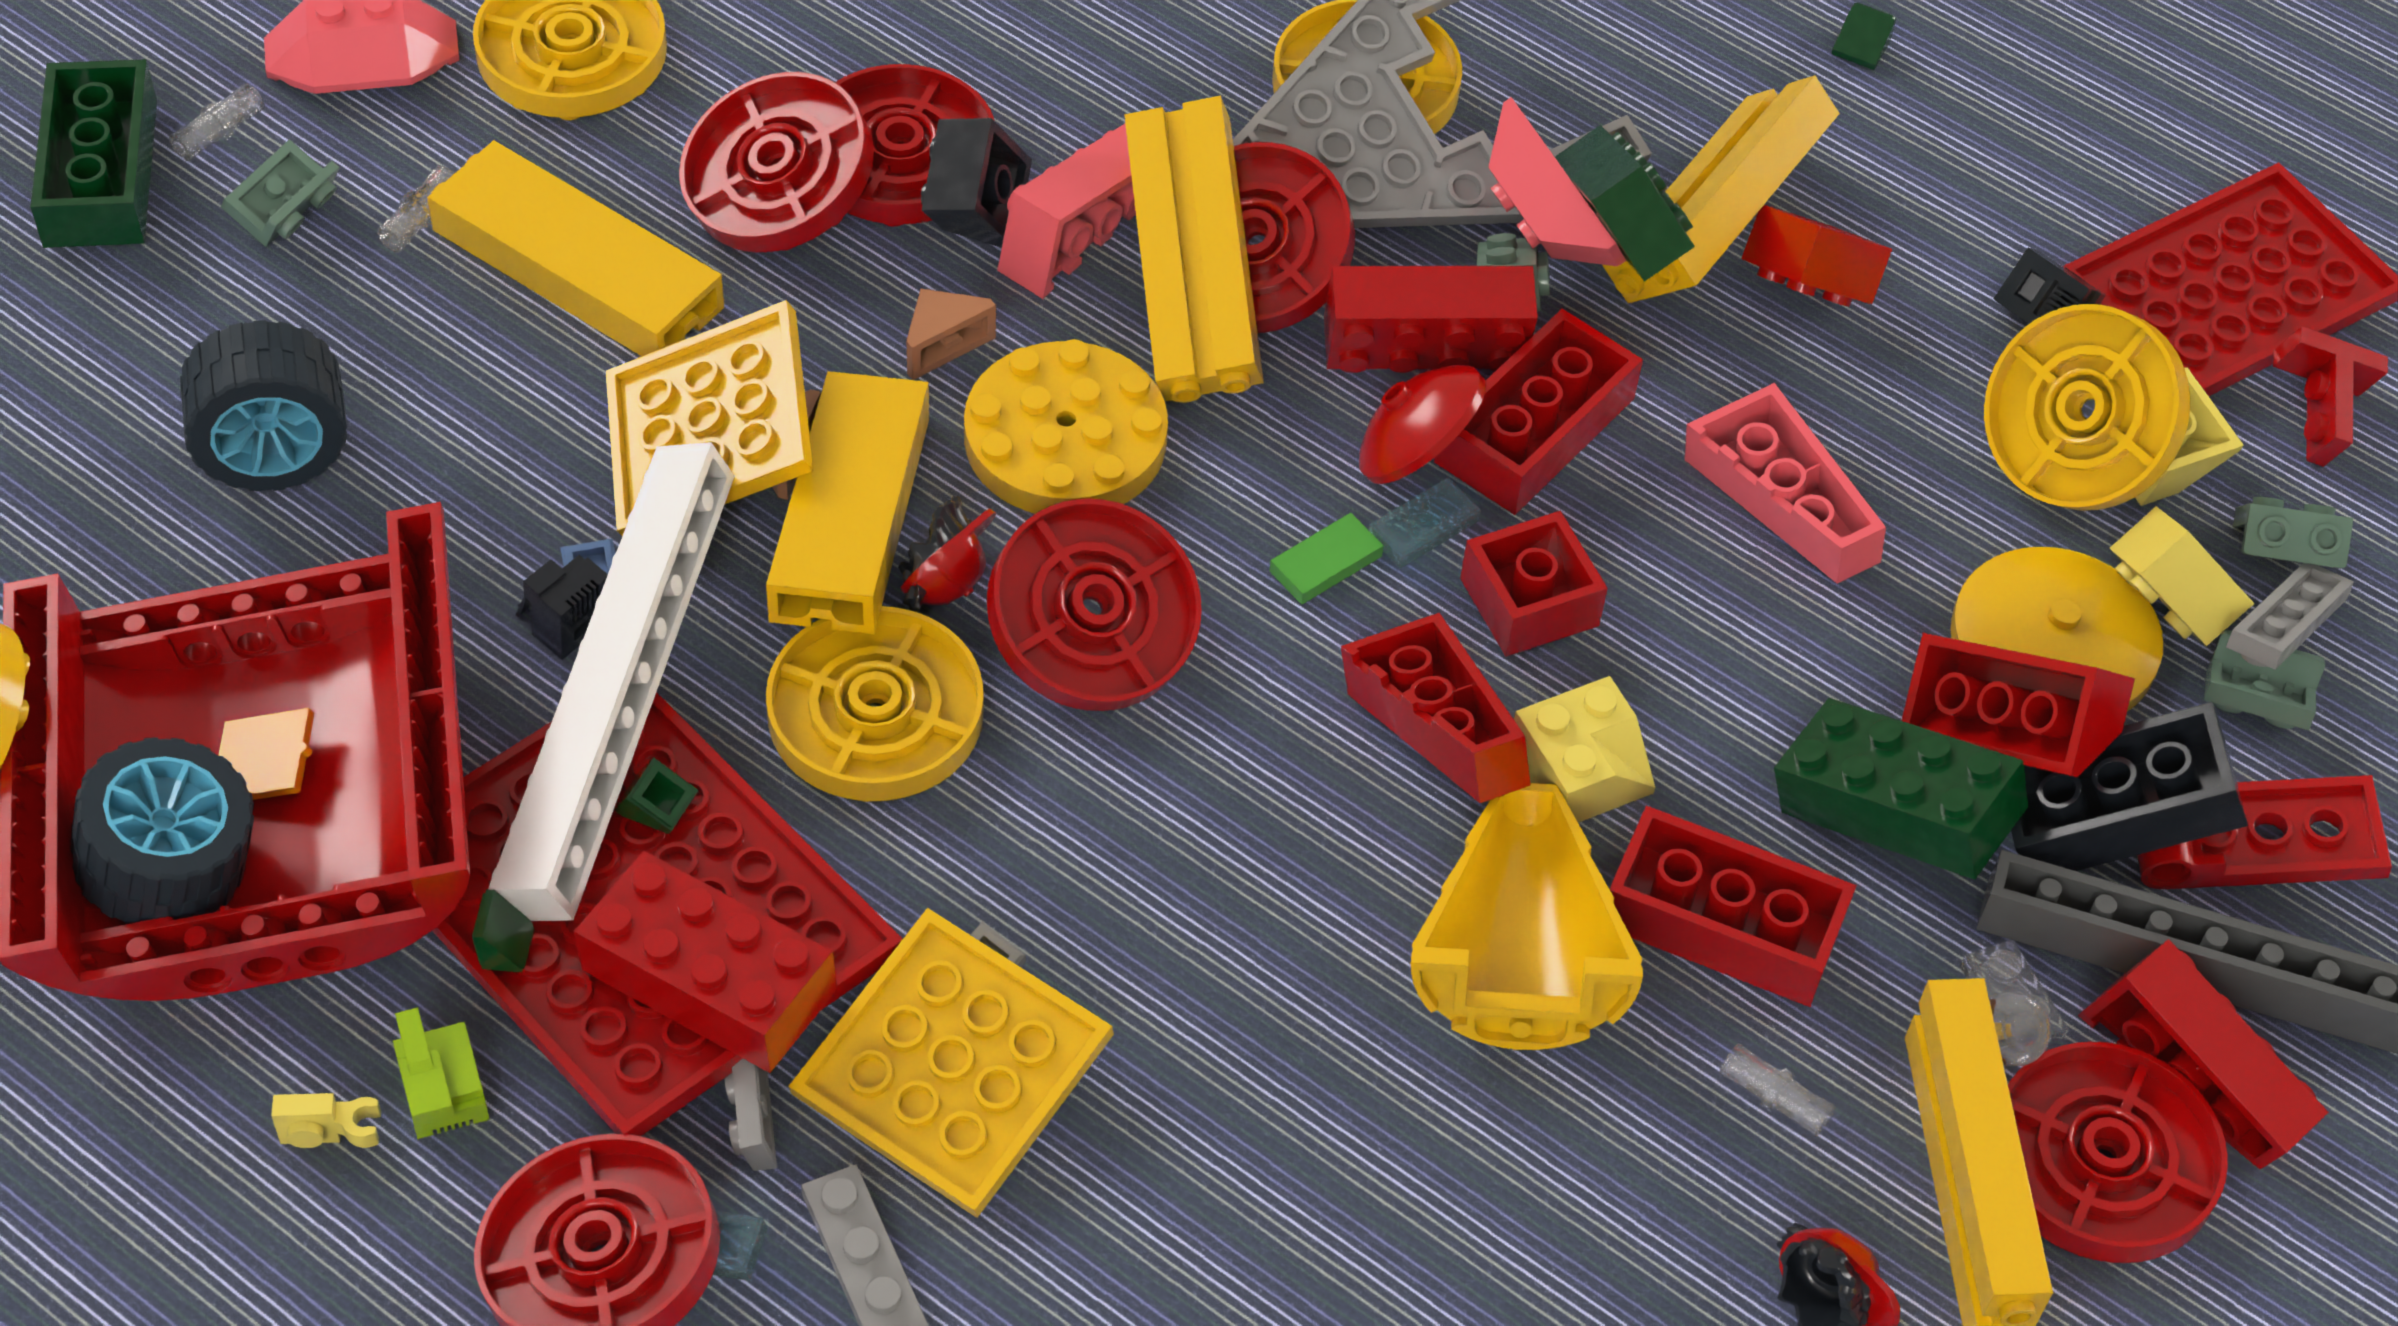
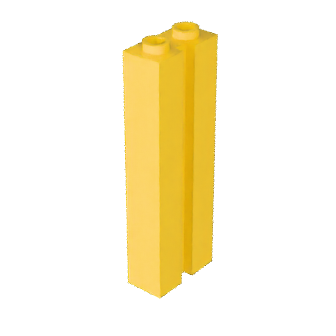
M1815 75L1788 83L1779 94L1773 88L1747 96L1665 191L1674 204L1677 203L1691 222L1693 228L1687 231L1686 234L1694 244V248L1645 282L1627 261L1619 266L1602 265L1628 304L1697 286L1840 113Z
M1221 95L1182 103L1183 109L1166 113L1163 107L1124 114L1155 382L1165 401L1192 402L1204 394L1220 391L1231 394L1241 393L1248 390L1252 385L1264 383L1231 123Z
M495 140L478 154L472 155L462 168L448 180L438 184L427 197L434 232L640 356H645L685 340V335L692 328L700 331L724 309L722 274Z
M827 371L809 434L813 471L796 479L766 582L768 620L770 623L811 627L813 618L832 620L833 630L875 634L929 423V382Z
M1985 978L1928 980L1918 1003L1921 1015L1913 1016L1905 1035V1043L1962 1325L2036 1326L2053 1294Z

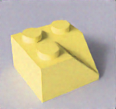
M2188 367L2184 369L2189 383L2190 414L2184 440L2166 472L2151 487L2135 497L2140 506L2180 493L2238 453L2244 446Z
M2157 506L2110 547V550L2122 561L2115 567V570L2151 604L2158 598L2170 611L2163 618L2184 640L2193 634L2205 646H2208L2255 604L2192 534Z
M1611 676L1515 712L1514 720L1526 738L1530 783L1556 784L1578 823L1654 794L1655 784L1637 716Z

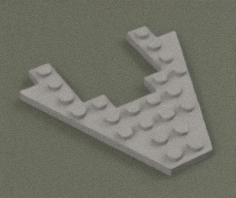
M1358 0L1233 139V146L1252 142H1273L1298 148L1317 158L1334 174L1346 195L1355 228L1519 223L1523 220L1515 207L1506 212L1490 189L1498 182L1488 168L1493 144L1484 130L1443 148L1399 78L1400 75L1432 62L1435 51L1415 20L1461 0ZM1628 115L1602 126L1611 136L1619 132L1626 142H1630L1636 152H1640L1646 161L1649 160L1652 152ZM1586 134L1550 149L1551 153L1555 157Z

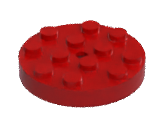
M889 64L875 66L854 72L836 81L835 83L852 97L871 131L874 146L873 165L869 179L862 194L848 211V214L868 221L883 223L891 227L932 221L922 211L921 191L923 185L927 183L931 163L930 144L936 136L938 120L992 118L994 120V116L986 101L976 90L961 79L949 73L919 65Z
M782 72L762 76L728 92L715 102L696 123L688 136L680 160L679 180L681 191L688 207L702 227L722 244L748 252L787 251L818 237L831 227L838 225L862 194L871 173L874 157L872 134L852 97L835 82L819 75L804 72Z
M1252 142L1234 145L1257 333L1277 331L1304 320L1326 303L1332 266L1351 265L1355 247L1354 220L1340 183L1334 174L1317 158L1298 148L1273 142ZM1256 235L1265 237L1258 244L1248 245L1249 240Z
M1074 499L1051 505L1034 514L1010 537L996 559L988 583V621L994 641L1006 663L1034 691L1056 703L1086 711L1117 710L1140 703L1154 695L1173 678L1188 659L1197 640L1201 624L1202 608L1199 584L1190 560L1182 547L1154 519L1130 506L1109 500ZM1088 599L1096 601L1101 608L1100 615L1091 613L1084 606L1083 602Z
M2090 1041L2076 1042L2049 1049L2027 1062L2009 1081L2008 1088L2040 1235L2068 1252L2092 1260L2109 1263H2135L2167 1255L2182 1247L2200 1231L2223 1192L2228 1169V1154L2224 1134L2216 1114L2200 1091L2180 1072L2164 1061L2138 1049L2120 1044ZM2098 1149L2108 1150L2114 1158L2104 1156Z
M601 1134L583 1137L556 1146L537 1156L518 1170L501 1187L485 1211L476 1236L474 1248L476 1279L490 1310L500 1326H675L695 1306L712 1278L719 1255V1222L702 1178L691 1163L677 1151L653 1139L636 1135ZM605 1245L602 1249L592 1252L597 1246Z

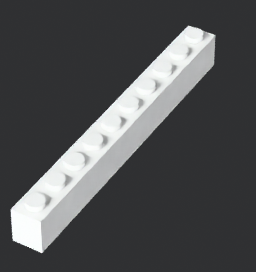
M712 442L656 447L649 468L644 475L643 484L633 510L629 514L628 523L621 542L613 556L612 565L605 584L596 601L595 610L584 639L580 643L579 652L568 681L563 687L562 696L552 723L546 732L545 741L533 773L528 779L525 794L515 820L511 824L509 836L501 857L493 871L488 890L498 892L530 921L574 920L735 477Z

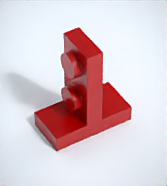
M2301 326L2273 350V367L2307 378L2304 388V395L2307 398V421L2304 427V437L2307 439L2306 461L2324 467L2353 444V395L2359 397L2388 373V356Z

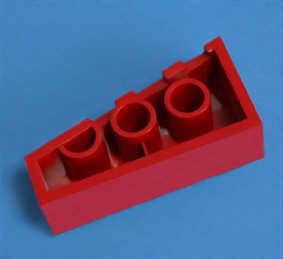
M1440 612L1341 646L1348 695L1476 801L1483 803L1531 786L1524 733Z
M2169 939L2119 977L2077 1015L2092 1028L2099 1023L2103 1024L2120 1039L2116 1044L2148 1053L2164 1061L2185 1076L2200 1091L2213 1109L2221 1125L2225 1141L2259 1170L2286 1154L2329 1113L2316 1099L2313 1090L2306 1083L2299 1080L2277 1057L2271 1044L2253 1031L2236 1012L2232 1002L2224 995L2218 993L2197 970L2193 960L2186 953L2180 951Z

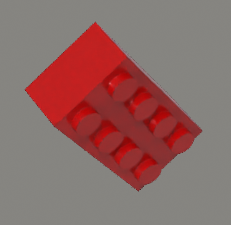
M1332 266L1324 312L1327 369H1341L1348 373H1358L1366 369H1391L1394 372L1406 373L1415 369H1438L1450 365L1472 366L1475 369L1496 371L1534 334L1538 315L1533 266Z
M1562 308L1485 380V395L1474 417L1457 438L1434 458V463L1513 515H1516L1635 399L1643 359Z
M1646 805L1609 889L1614 896V905L1631 938L1811 1007L1857 885Z
M643 851L574 930L582 971L769 1073L773 1071L837 991L832 950L646 851Z

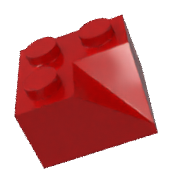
M1764 204L1757 213L1741 259L1759 266L1757 276L1780 284H1784L1786 278H1789L1786 287L1814 297L1816 289L1819 288L1824 290L1823 299L1850 307L1852 299L1872 305L1892 248L1834 226Z
M1561 510L1466 541L1460 579L1505 657L1600 625L1608 588Z

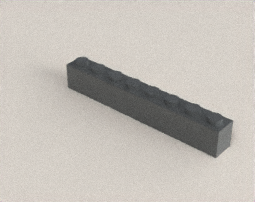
M2005 850L2000 851L1986 885L1976 927L1977 930L2122 973H2126L2169 939L2180 951L2186 953L2193 960L2197 970L2218 993L2227 997L2234 1006L2398 1054V965Z

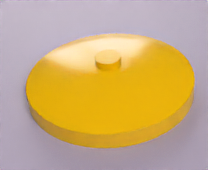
M2055 547L2021 548L2005 552L1986 561L1968 577L1962 586L1951 617L1950 630L1952 639L2097 667L2135 678L2127 712L2136 706L2147 694L2156 677L2163 656L2162 629L2150 602L2138 590H2135L2112 566L2089 555Z

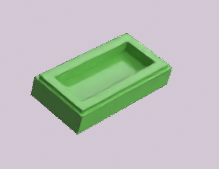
M1349 513L1271 559L1269 571L1302 605L1381 558L1384 545L1352 513Z

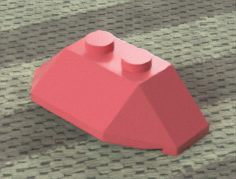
M303 0L264 37L267 78L274 81L281 80L292 87L313 94L413 85L436 73L444 65H452L460 60L456 20L421 0Z
M1510 97L1503 102L1488 166L1498 183L1490 189L1506 212L1515 207L1522 216L1523 220L1516 224V226L1532 249L1541 244L1550 258L1610 266H1619L1624 263L1626 259L1614 239L1513 98Z

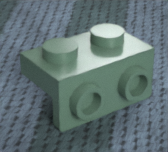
M289 139L224 198L221 208L267 247L279 235L284 239L289 238L303 223L305 217L302 213L311 205L319 209L332 197L337 190L333 181L340 167L331 161L322 168Z
M1512 233L1494 234L1487 237V242H1478L1477 266H1533L1537 311H1541V296L1550 295L1548 253L1538 252V246L1532 249L1525 238L1516 239V235Z
M2253 497L2252 503L2236 507L2233 527L2244 529L2241 549L2244 555L2337 569L2347 566L2354 518L2335 515L2336 508L2304 504L2303 511L2284 508V500L2268 497Z
M2224 630L2219 636L2206 672L2204 700L2213 702L2217 708L2225 712L2241 713L2244 711L2264 717L2267 722L2279 728L2292 729L2298 727L2309 731L2316 714V689L2325 669V659L2317 655L2295 650L2276 670L2270 667L2255 666L2245 661L2241 654L2226 648L2232 631Z

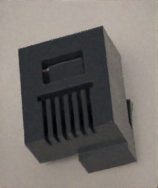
M2027 248L1993 299L2030 324L2037 318L2059 308L2079 304L2100 305L2106 295L2070 269L2062 267L2042 252Z
M580 555L563 568L550 559L523 581L524 597L517 605L519 608L515 615L519 617L531 607L532 635L563 660L579 647L584 639L595 610L596 601L601 594L608 574L589 558L584 559Z

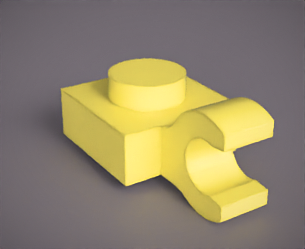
M334 1093L273 1095L271 1116L280 1144H291L299 1148H313L322 1143H339L341 1135H344L354 1146L361 1148L373 1147L379 1144L376 1127L357 1126L358 1122L364 1118L381 1117L380 1105L375 1098L360 1097L353 1101L336 1102Z

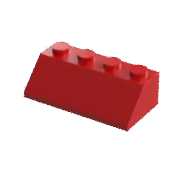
M1922 633L1901 721L2021 759L2026 766L2078 777L2122 733L2135 678L2097 667Z

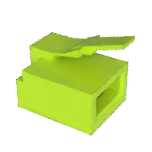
M418 1007L395 1013L401 1038L393 1040V1045L417 1139L434 1135V1129L439 1134L442 1127H444L446 1132L449 1125H451L452 1130L455 1129L454 1124L457 1123L459 1128H461L464 1121L466 1126H469V1120L471 1119L473 1124L490 1120L465 1021L424 1032Z

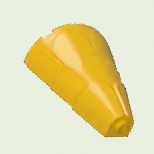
M1531 783V786L1489 801L1465 839V850L1442 885L1439 899L1412 943L1411 976L1416 992L1423 1004L1431 1013L1438 1010L1442 1015L1451 1020V1029L1455 1032L1487 1045L1516 1050H1542L1581 1042L1590 1038V1029L1605 1021L1612 1024L1618 1021L1631 1007L1641 988L1643 979L1642 957L1614 905V896L1591 857L1592 847L1556 784Z

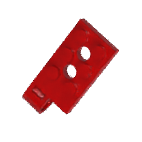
M2372 775L2237 782L2249 826L2137 855L2141 881L2146 886L2154 889L2389 878L2392 869ZM2319 821L2328 822L2338 829L2339 834L2333 837L2320 836L2312 830L2310 825ZM2263 824L2274 825L2283 832L2284 836L2276 840L2265 839L2255 831V828Z

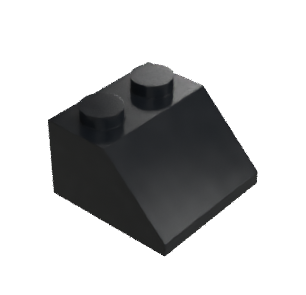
M992 118L939 119L936 136L930 144L931 163L927 183L923 185L921 191L922 211L944 231L1002 248L1009 213L1007 209L1008 199L1016 187L1028 183L1032 159Z

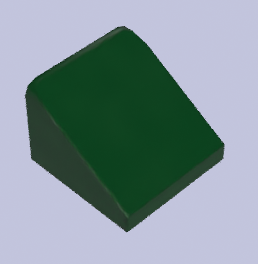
M1854 3L1831 54L1875 70L1891 41L1896 18L1866 5Z
M653 758L636 775L615 806L614 811L625 818L669 834L691 803L698 789Z
M486 889V892L482 895L472 934L479 965L482 966V969L521 972L525 968L534 933L533 923L498 892Z

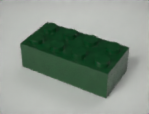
M147 59L46 64L30 206L43 248L145 244L157 98Z
M1599 125L1555 156L1556 160L1614 239L1628 264L1644 282L1695 247L1686 234L1687 231L1693 228L1688 217L1677 203L1674 204L1666 192L1663 193L1662 190L1667 186L1650 162L1647 163L1642 154L1636 152L1630 142H1626L1619 132L1611 136Z
M1832 698L1826 700L1774 767L1781 813L1974 880L2028 808L2023 760Z

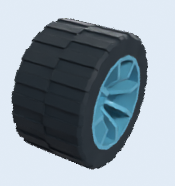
M259 320L244 324L237 323L208 335L207 339L199 342L191 350L190 356L185 359L182 366V375L180 376L185 444L187 451L191 453V459L195 465L203 469L205 474L213 480H219L233 488L248 489V491L284 490L290 486H299L307 483L311 478L320 476L341 455V449L345 446L347 439V421L339 363L335 354L330 352L329 346L322 339L316 338L312 332L280 321L275 323Z
M158 737L144 738L143 741L134 743L130 741L118 746V749L110 753L106 752L97 759L96 764L88 769L83 776L81 788L77 790L71 833L72 866L75 879L83 891L82 895L90 904H95L101 909L103 914L112 919L116 918L125 922V924H131L162 917H172L174 920L214 913L221 906H226L234 897L235 889L240 887L244 876L254 822L252 793L248 792L247 782L242 774L232 767L231 762L223 756H218L210 751V748L201 744H192L178 738L158 739Z

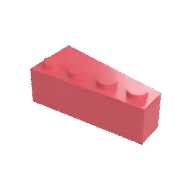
M1125 124L1113 131H1108L1099 140L1085 148L1078 149L1071 157L1056 166L1047 168L1043 174L1025 185H1019L1015 188L1007 203L1009 213L997 271L1043 299L1054 289L1052 279L1060 271L1070 275L1082 264V257L1079 255L1091 243L1094 242L1101 247L1113 236V232L1117 228L1121 217L1131 220L1136 215Z
M1775 383L1687 424L1685 461L1835 583L1838 584L1881 563L1886 526Z

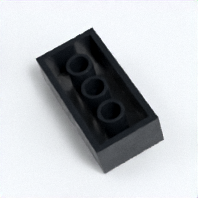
M2213 702L2124 725L2122 733L2078 777L2024 765L2028 808L2011 832L2018 855L2078 871L2249 826L2225 737Z

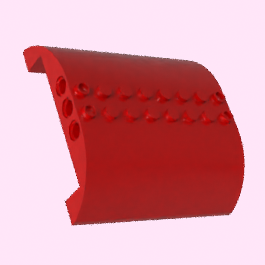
M441 502L386 512L389 554L91 610L79 611L58 573L3 583V624L15 631L22 644L23 652L30 657V666L25 677L23 699L27 700L29 704L28 716L22 728L14 734L2 764L0 776V963L4 967L46 986L85 996L138 1001L191 999L332 973L386 957L415 943L430 933L455 910L468 886L470 864L445 520ZM310 708L315 713L309 741L312 754L306 758L301 791L295 794L253 800L254 822L244 876L240 887L235 889L234 897L226 906H221L214 913L174 920L172 917H162L125 924L121 920L112 919L103 914L100 908L95 904H90L82 895L83 891L75 879L72 866L73 854L71 853V833L77 790L81 788L83 776L88 769L96 764L97 759L106 752L110 753L118 749V746L130 741L134 743L143 741L144 738L158 737V739H184L185 742L208 747L211 749L210 751L219 755L225 721Z

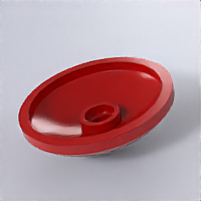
M1450 365L1420 373L1406 382H1398L1389 388L1383 395L1381 405L1377 408L1368 424L1360 447L1359 468L1362 474L1372 483L1386 484L1408 476L1434 459L1457 438L1474 417L1485 395L1486 382L1484 377L1472 366Z

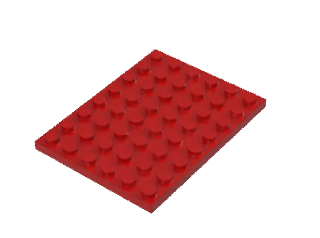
M657 692L615 806L639 771L651 759L655 758L698 789V792L673 830L667 834L625 818L613 810L574 920L531 921L534 926V933L523 971L509 972L482 969V966L479 965L472 939L482 895L491 883L493 871L501 857L509 836L511 824L517 815L527 788L528 779L533 773L545 741L546 732L552 723L551 721L463 777L470 879L466 892L455 910L437 928L432 930L615 1134H623L624 1136L626 1134L644 1135L730 1075L732 1067L742 1059L735 1053L582 971L574 930L643 851L832 950L837 991L821 1010L876 973L903 939Z

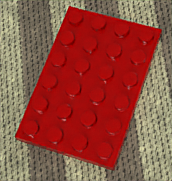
M2279 162L2062 266L2070 269L2106 295L2100 305L2114 307L2135 315L2158 329L2174 347L2184 368L2188 367L2208 396L2272 365L2273 350L2301 326L2330 336L2398 301V275Z

